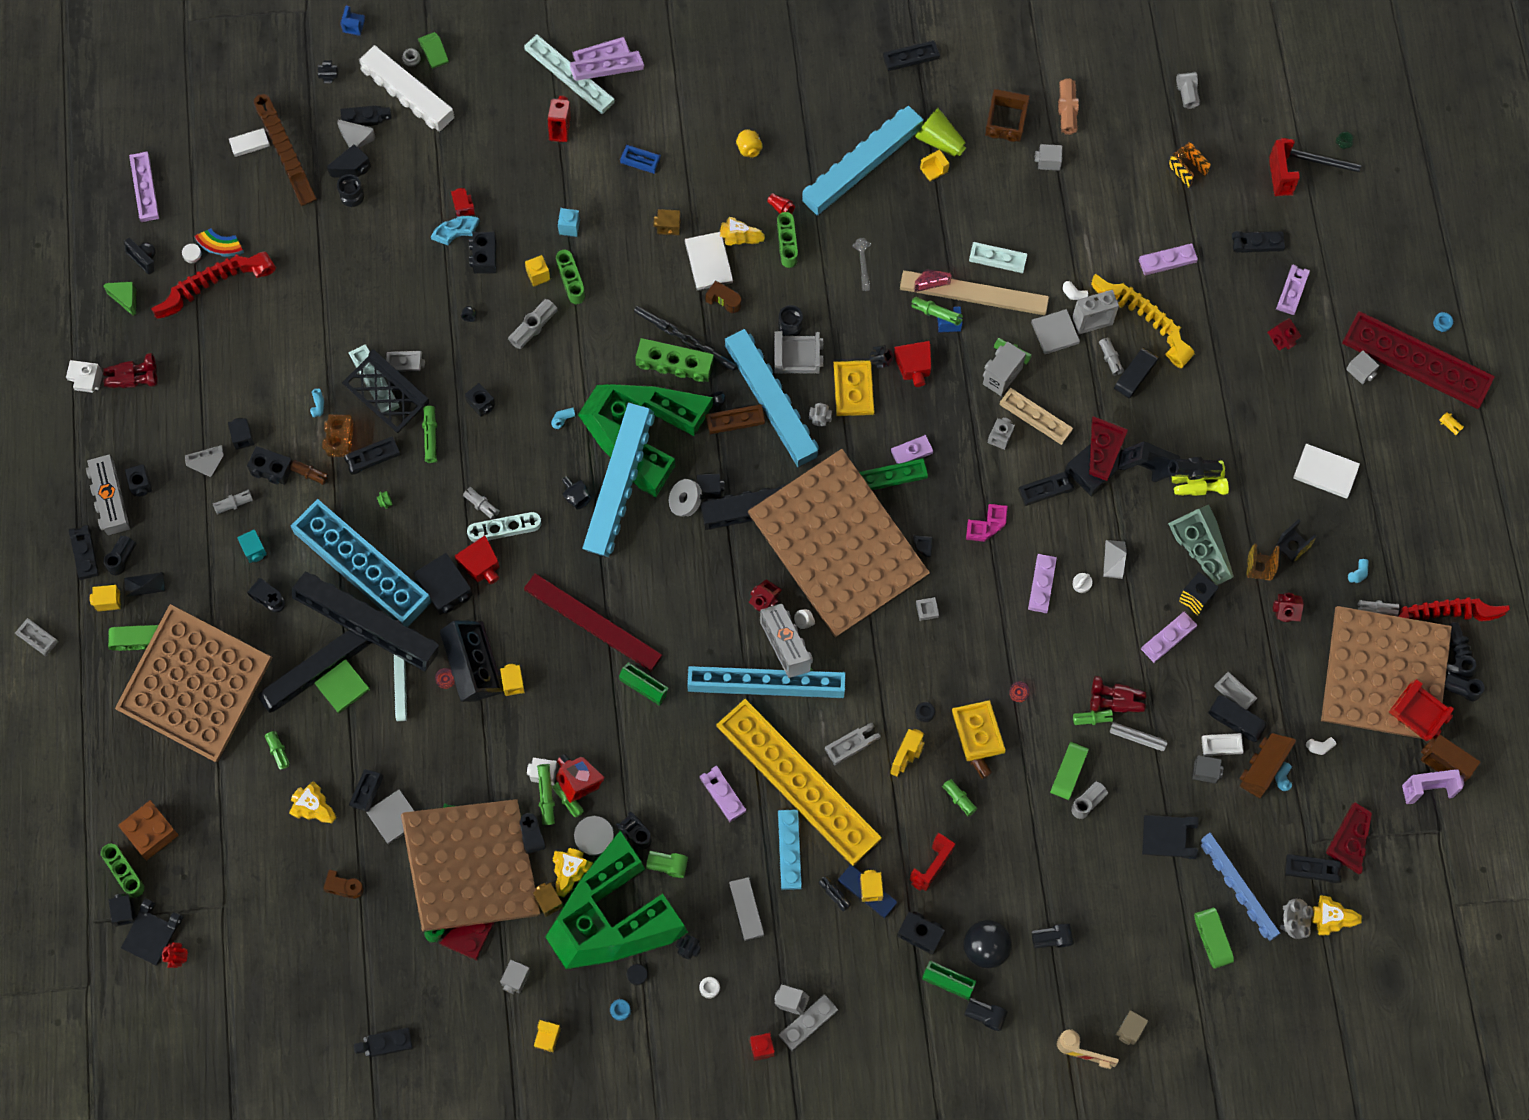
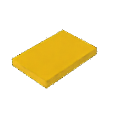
M871 361L834 362L836 415H874Z
M990 700L952 708V714L967 761L1005 753V747Z

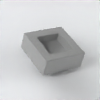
M935 597L916 600L919 621L939 617Z

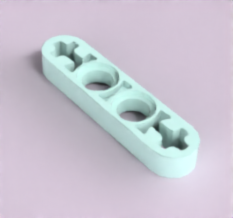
M529 512L473 523L468 527L467 534L469 539L475 542L485 535L483 527H486L488 535L485 536L487 540L533 532L540 528L541 518L537 513ZM531 518H534V520L536 521L535 525H531V523H528L530 522ZM523 519H524V524H525V527H524V528H522L523 525H522V522H521V520H523ZM512 521L519 523V527L515 530L508 527ZM498 525L500 531L498 533H491L490 527ZM475 529H477L479 532L478 536H474V534H472L474 533Z
M394 655L396 721H407L406 661Z

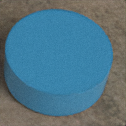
M1439 313L1436 315L1433 325L1438 331L1446 332L1452 327L1453 318L1448 313Z
M618 999L612 1003L610 1012L614 1019L623 1021L629 1017L631 1008L627 1001Z

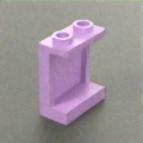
M1458 769L1412 775L1402 785L1406 804L1415 803L1424 794L1423 790L1446 788L1448 798H1453L1463 789L1464 779L1459 774Z

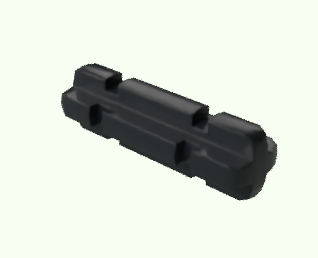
M828 876L823 877L819 881L820 886L826 889L825 892L831 899L838 903L841 911H845L850 907V902L843 898L844 895L835 884H832Z

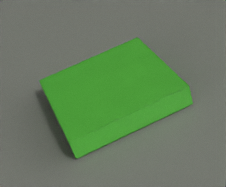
M346 659L315 682L317 688L338 714L370 690Z

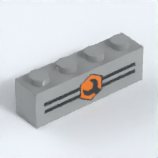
M109 454L87 460L89 467L86 468L88 478L92 479L93 483L90 485L92 495L96 496L97 501L94 502L96 512H100L101 519H98L100 529L104 530L107 535L130 530L112 457Z
M783 604L761 609L760 623L788 678L810 672L811 663H813L812 655L806 651L803 638L799 637L796 624H792L789 611L785 610Z

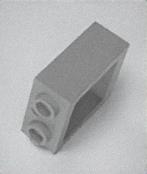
M1113 290L1077 300L1072 320L1078 335L1113 325L1119 307Z

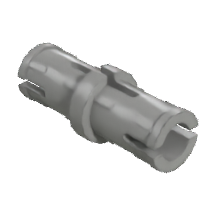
M1104 338L1100 340L1099 345L1105 355L1104 360L1108 362L1113 376L1123 373L1124 369L1118 359L1119 354L1114 350L1111 339L1106 338L1105 340Z
M472 487L467 489L469 493L467 491L464 492L463 497L473 503L477 510H481L491 520L495 518L494 514L498 515L499 510L491 505L485 496H480Z
M248 489L234 496L231 494L228 496L229 498L213 503V506L218 515L230 509L235 510L238 506L253 501Z
M1359 600L1358 606H1360L1358 610L1395 616L1399 614V610H1397L1399 604L1382 603L1380 600L1376 602Z

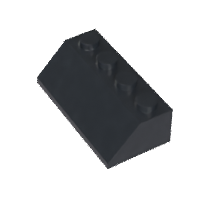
M453 621L440 630L461 702L479 701L504 692L483 621Z

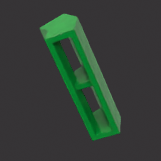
M629 662L622 668L619 675L620 681L659 706L665 699L669 689Z
M929 961L922 980L969 1000L976 984L975 980L932 961Z

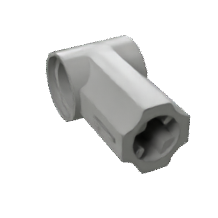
M1196 72L1177 74V88L1181 90L1183 106L1187 109L1199 106Z
M1096 781L1084 794L1078 797L1071 810L1074 817L1078 819L1087 817L1089 812L1108 795L1106 788ZM1077 805H1084L1086 811L1079 810Z

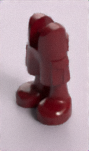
M147 353L145 361L140 364L127 361L103 368V375L108 377L103 380L104 387L133 388L138 383H145L150 387L157 386V366L153 353ZM146 372L144 375L136 376L137 373Z
M1095 676L1091 689L1090 711L1096 712L1100 708L1111 707L1113 712H1144L1146 705L1141 702H1135L1133 699L1144 700L1146 699L1147 692L1121 684L1108 687L1103 684L1102 677ZM1100 695L1112 696L1113 699H1105Z

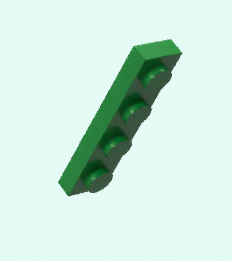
M924 459L859 472L871 490L928 478Z

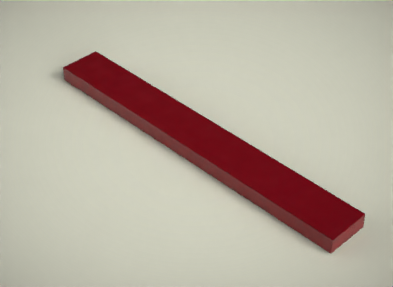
M536 573L524 587V591L650 672H652L662 658V654Z

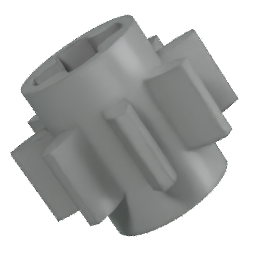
M818 403L815 404V408H810L809 419L812 420L814 425L825 426L826 422H831L832 410H829L828 405Z

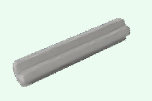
M1115 722L1111 725L1110 733L1160 751L1166 749L1167 741Z

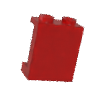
M1281 138L1276 140L1269 156L1274 196L1293 195L1300 179L1299 172H1288L1286 160L1293 148L1294 139Z
M1416 679L1410 682L1389 713L1425 741L1432 738L1436 739L1442 731L1440 727L1443 723L1447 724L1453 717L1451 713L1454 708L1451 706L1446 707L1421 687L1423 684Z
M940 833L937 834L932 849L939 854L925 874L913 869L910 876L912 886L920 891L922 889L927 891L953 853L954 842Z

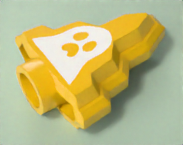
M729 217L726 223L722 222L720 237L725 238L726 245L757 244L765 239V235L761 230L749 227L744 222L737 221L735 218Z
M314 781L305 789L298 788L293 794L291 801L294 804L289 812L292 816L296 818L304 817L308 820L316 818L325 823H333L336 819L332 808L326 804V797L320 792L321 788Z
M568 848L567 853L554 852V872L557 875L555 885L557 895L564 898L572 890L574 883L580 881L584 873L593 864L582 858L584 853L579 850Z
M1320 895L1318 907L1313 906V916L1311 919L1312 923H1317L1319 935H1330L1331 932L1340 931L1342 927H1353L1362 923V915L1353 910L1344 909L1341 903L1332 901L1331 897Z

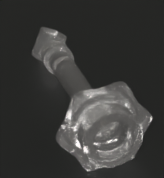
M863 238L857 239L856 243L852 244V246L860 251L862 291H870L864 251L871 244Z

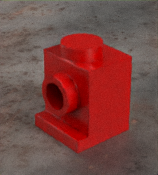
M458 188L455 191H451L457 217L475 215L471 195H467L466 189Z

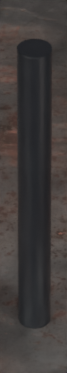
M1293 149L1289 155L1355 172H1360L1361 165Z

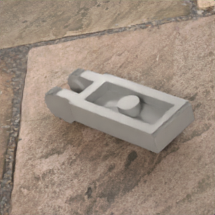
M873 723L861 729L858 728L825 747V751L834 765L865 749L868 745L881 738L879 733L867 739L864 738L863 734L870 732L875 727Z

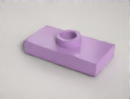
M926 435L891 448V452L896 463L899 464L918 460L933 454V449Z

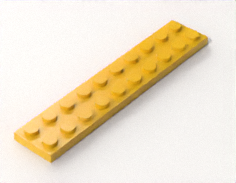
M746 699L717 724V728L852 866L882 839Z

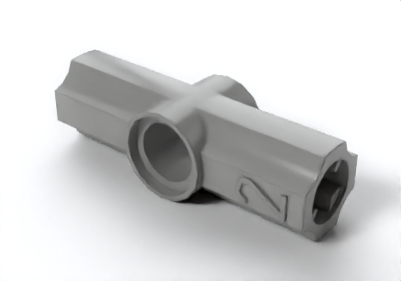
M544 299L532 313H528L524 317L523 323L508 337V340L517 349H521L534 335L541 332L542 326L558 311L557 307L549 299ZM531 322L537 323L535 326L529 325Z

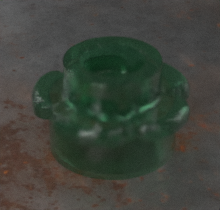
M1342 132L1336 137V144L1340 148L1352 147L1353 136L1351 133Z

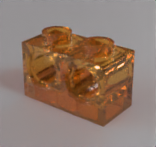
M328 414V421L324 423V431L327 432L326 438H323L322 448L326 451L327 456L344 457L346 454L351 453L354 425L351 415ZM337 425H343L340 429H334ZM336 442H340V443H341V444H340L339 446H337V447H333V446H332V445H333L334 443H336Z

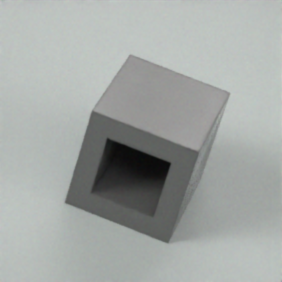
M1198 755L1194 762L1192 779L1216 783L1223 776L1224 767L1221 766V759Z

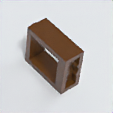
M994 89L985 135L991 138H1002L1011 142H1020L1029 95ZM995 105L1022 110L1018 130L992 125Z
M1439 735L1436 739L1432 738L1421 751L1424 754L1420 759L1423 763L1437 772L1458 769L1459 774L1463 776L1464 783L1480 764L1479 760L1442 735Z

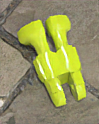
M1222 460L1219 461L1223 466V471L1218 478L1189 480L1188 477L1171 476L1172 483H1188L1174 487L1175 495H1206L1207 491H1215L1221 495L1228 494V481L1224 478V462ZM1205 480H1217V481H1216V482H1212V483H1207Z

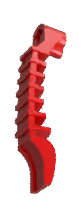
M260 252L250 258L240 257L236 254L231 259L226 258L224 262H217L216 265L208 266L202 272H196V275L187 277L183 282L179 281L178 285L171 288L169 297L151 309L157 319L171 316L183 308L182 294L185 295L188 301L192 302L194 298L189 290L193 289L197 295L200 294L198 286L202 284L205 289L208 288L209 283L207 281L210 279L216 284L218 282L217 276L221 275L225 280L228 278L226 272L230 271L235 276L237 275L236 269L238 268L243 273L253 272L256 278L271 275L276 270V267L267 252Z
M1470 597L1462 600L1456 598L1452 601L1446 599L1442 602L1434 601L1429 604L1426 602L1418 606L1414 604L1408 608L1404 606L1398 617L1420 620L1419 614H1421L1422 620H1427L1430 617L1429 612H1432L1433 618H1437L1440 616V610H1442L1443 617H1447L1451 613L1450 609H1453L1454 617H1460L1461 608H1463L1464 620L1471 619L1473 615L1478 621H1490L1506 615L1510 608L1509 605L1490 606L1483 603L1480 599H1470Z

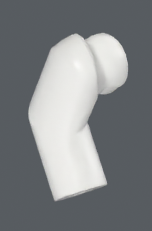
M1066 281L1063 284V291L1069 299L1078 300L1088 297V291H1078L1072 282Z
M1331 737L1323 743L1314 739H1309L1306 742V747L1309 751L1319 755L1325 754L1336 745L1335 740Z

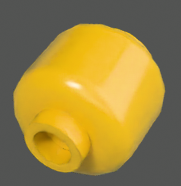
M751 130L742 131L736 140L741 154L745 157H756L763 146L757 132Z

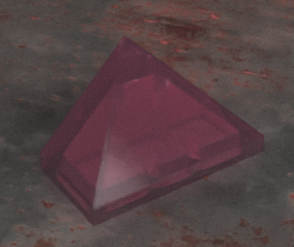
M926 269L915 280L914 292L950 285L951 273Z

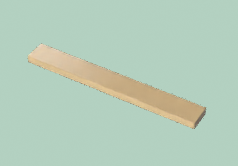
M904 270L900 290L1039 315L1046 314L1049 296Z

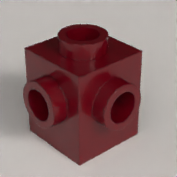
M1290 318L1267 332L1278 350L1284 347L1287 350L1297 344L1296 340L1301 337Z
M766 579L753 588L750 593L752 597L749 603L758 611L775 606L779 602L777 598L782 589Z
M1292 593L1278 594L1277 600L1273 602V612H1276L1277 619L1283 622L1301 621L1304 605L1302 597Z

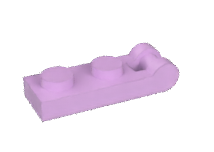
M1292 264L1276 308L1277 310L1294 315L1310 270H1302Z
M715 766L711 768L712 771L707 774L704 773L699 777L728 821L731 822L744 814L746 809L719 768ZM716 777L719 782L712 785L710 781Z

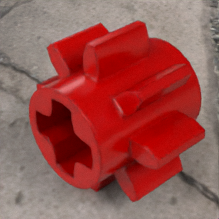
M176 942L168 944V947H165L162 953V959L168 963L169 968L181 967L188 957L187 949L182 948V943Z

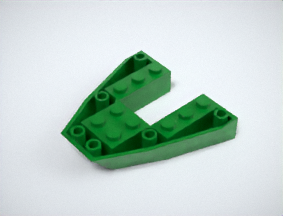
M596 385L578 416L598 445L611 458L628 403L649 408L654 412L653 415L695 436L705 420L706 414L713 407V397L652 386ZM646 443L642 449L643 458L637 465V477L633 482L639 489L657 497L675 468V458Z
M619 831L579 881L545 936L565 969L619 960L672 944L688 933L686 927L663 894L614 927L610 926L596 905V902L645 870L642 862L621 831Z

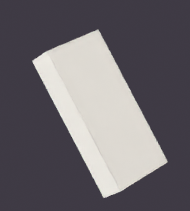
M264 128L229 139L235 157L270 146Z
M1241 733L1202 735L1201 737L1203 756L1243 754L1244 752Z

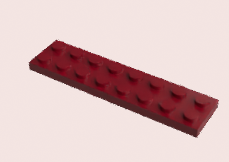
M1358 311L1342 344L1360 353L1364 351L1371 358L1476 409H1479L1495 377Z

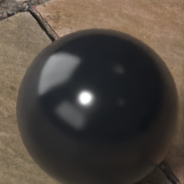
M991 920L979 921L972 925L965 934L964 951L969 960L979 967H998L1010 955L1012 948L1010 934L998 922Z

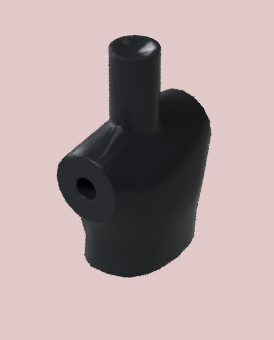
M568 476L562 479V482L568 488L562 495L577 510L585 507L592 500L588 488L582 480L573 484Z

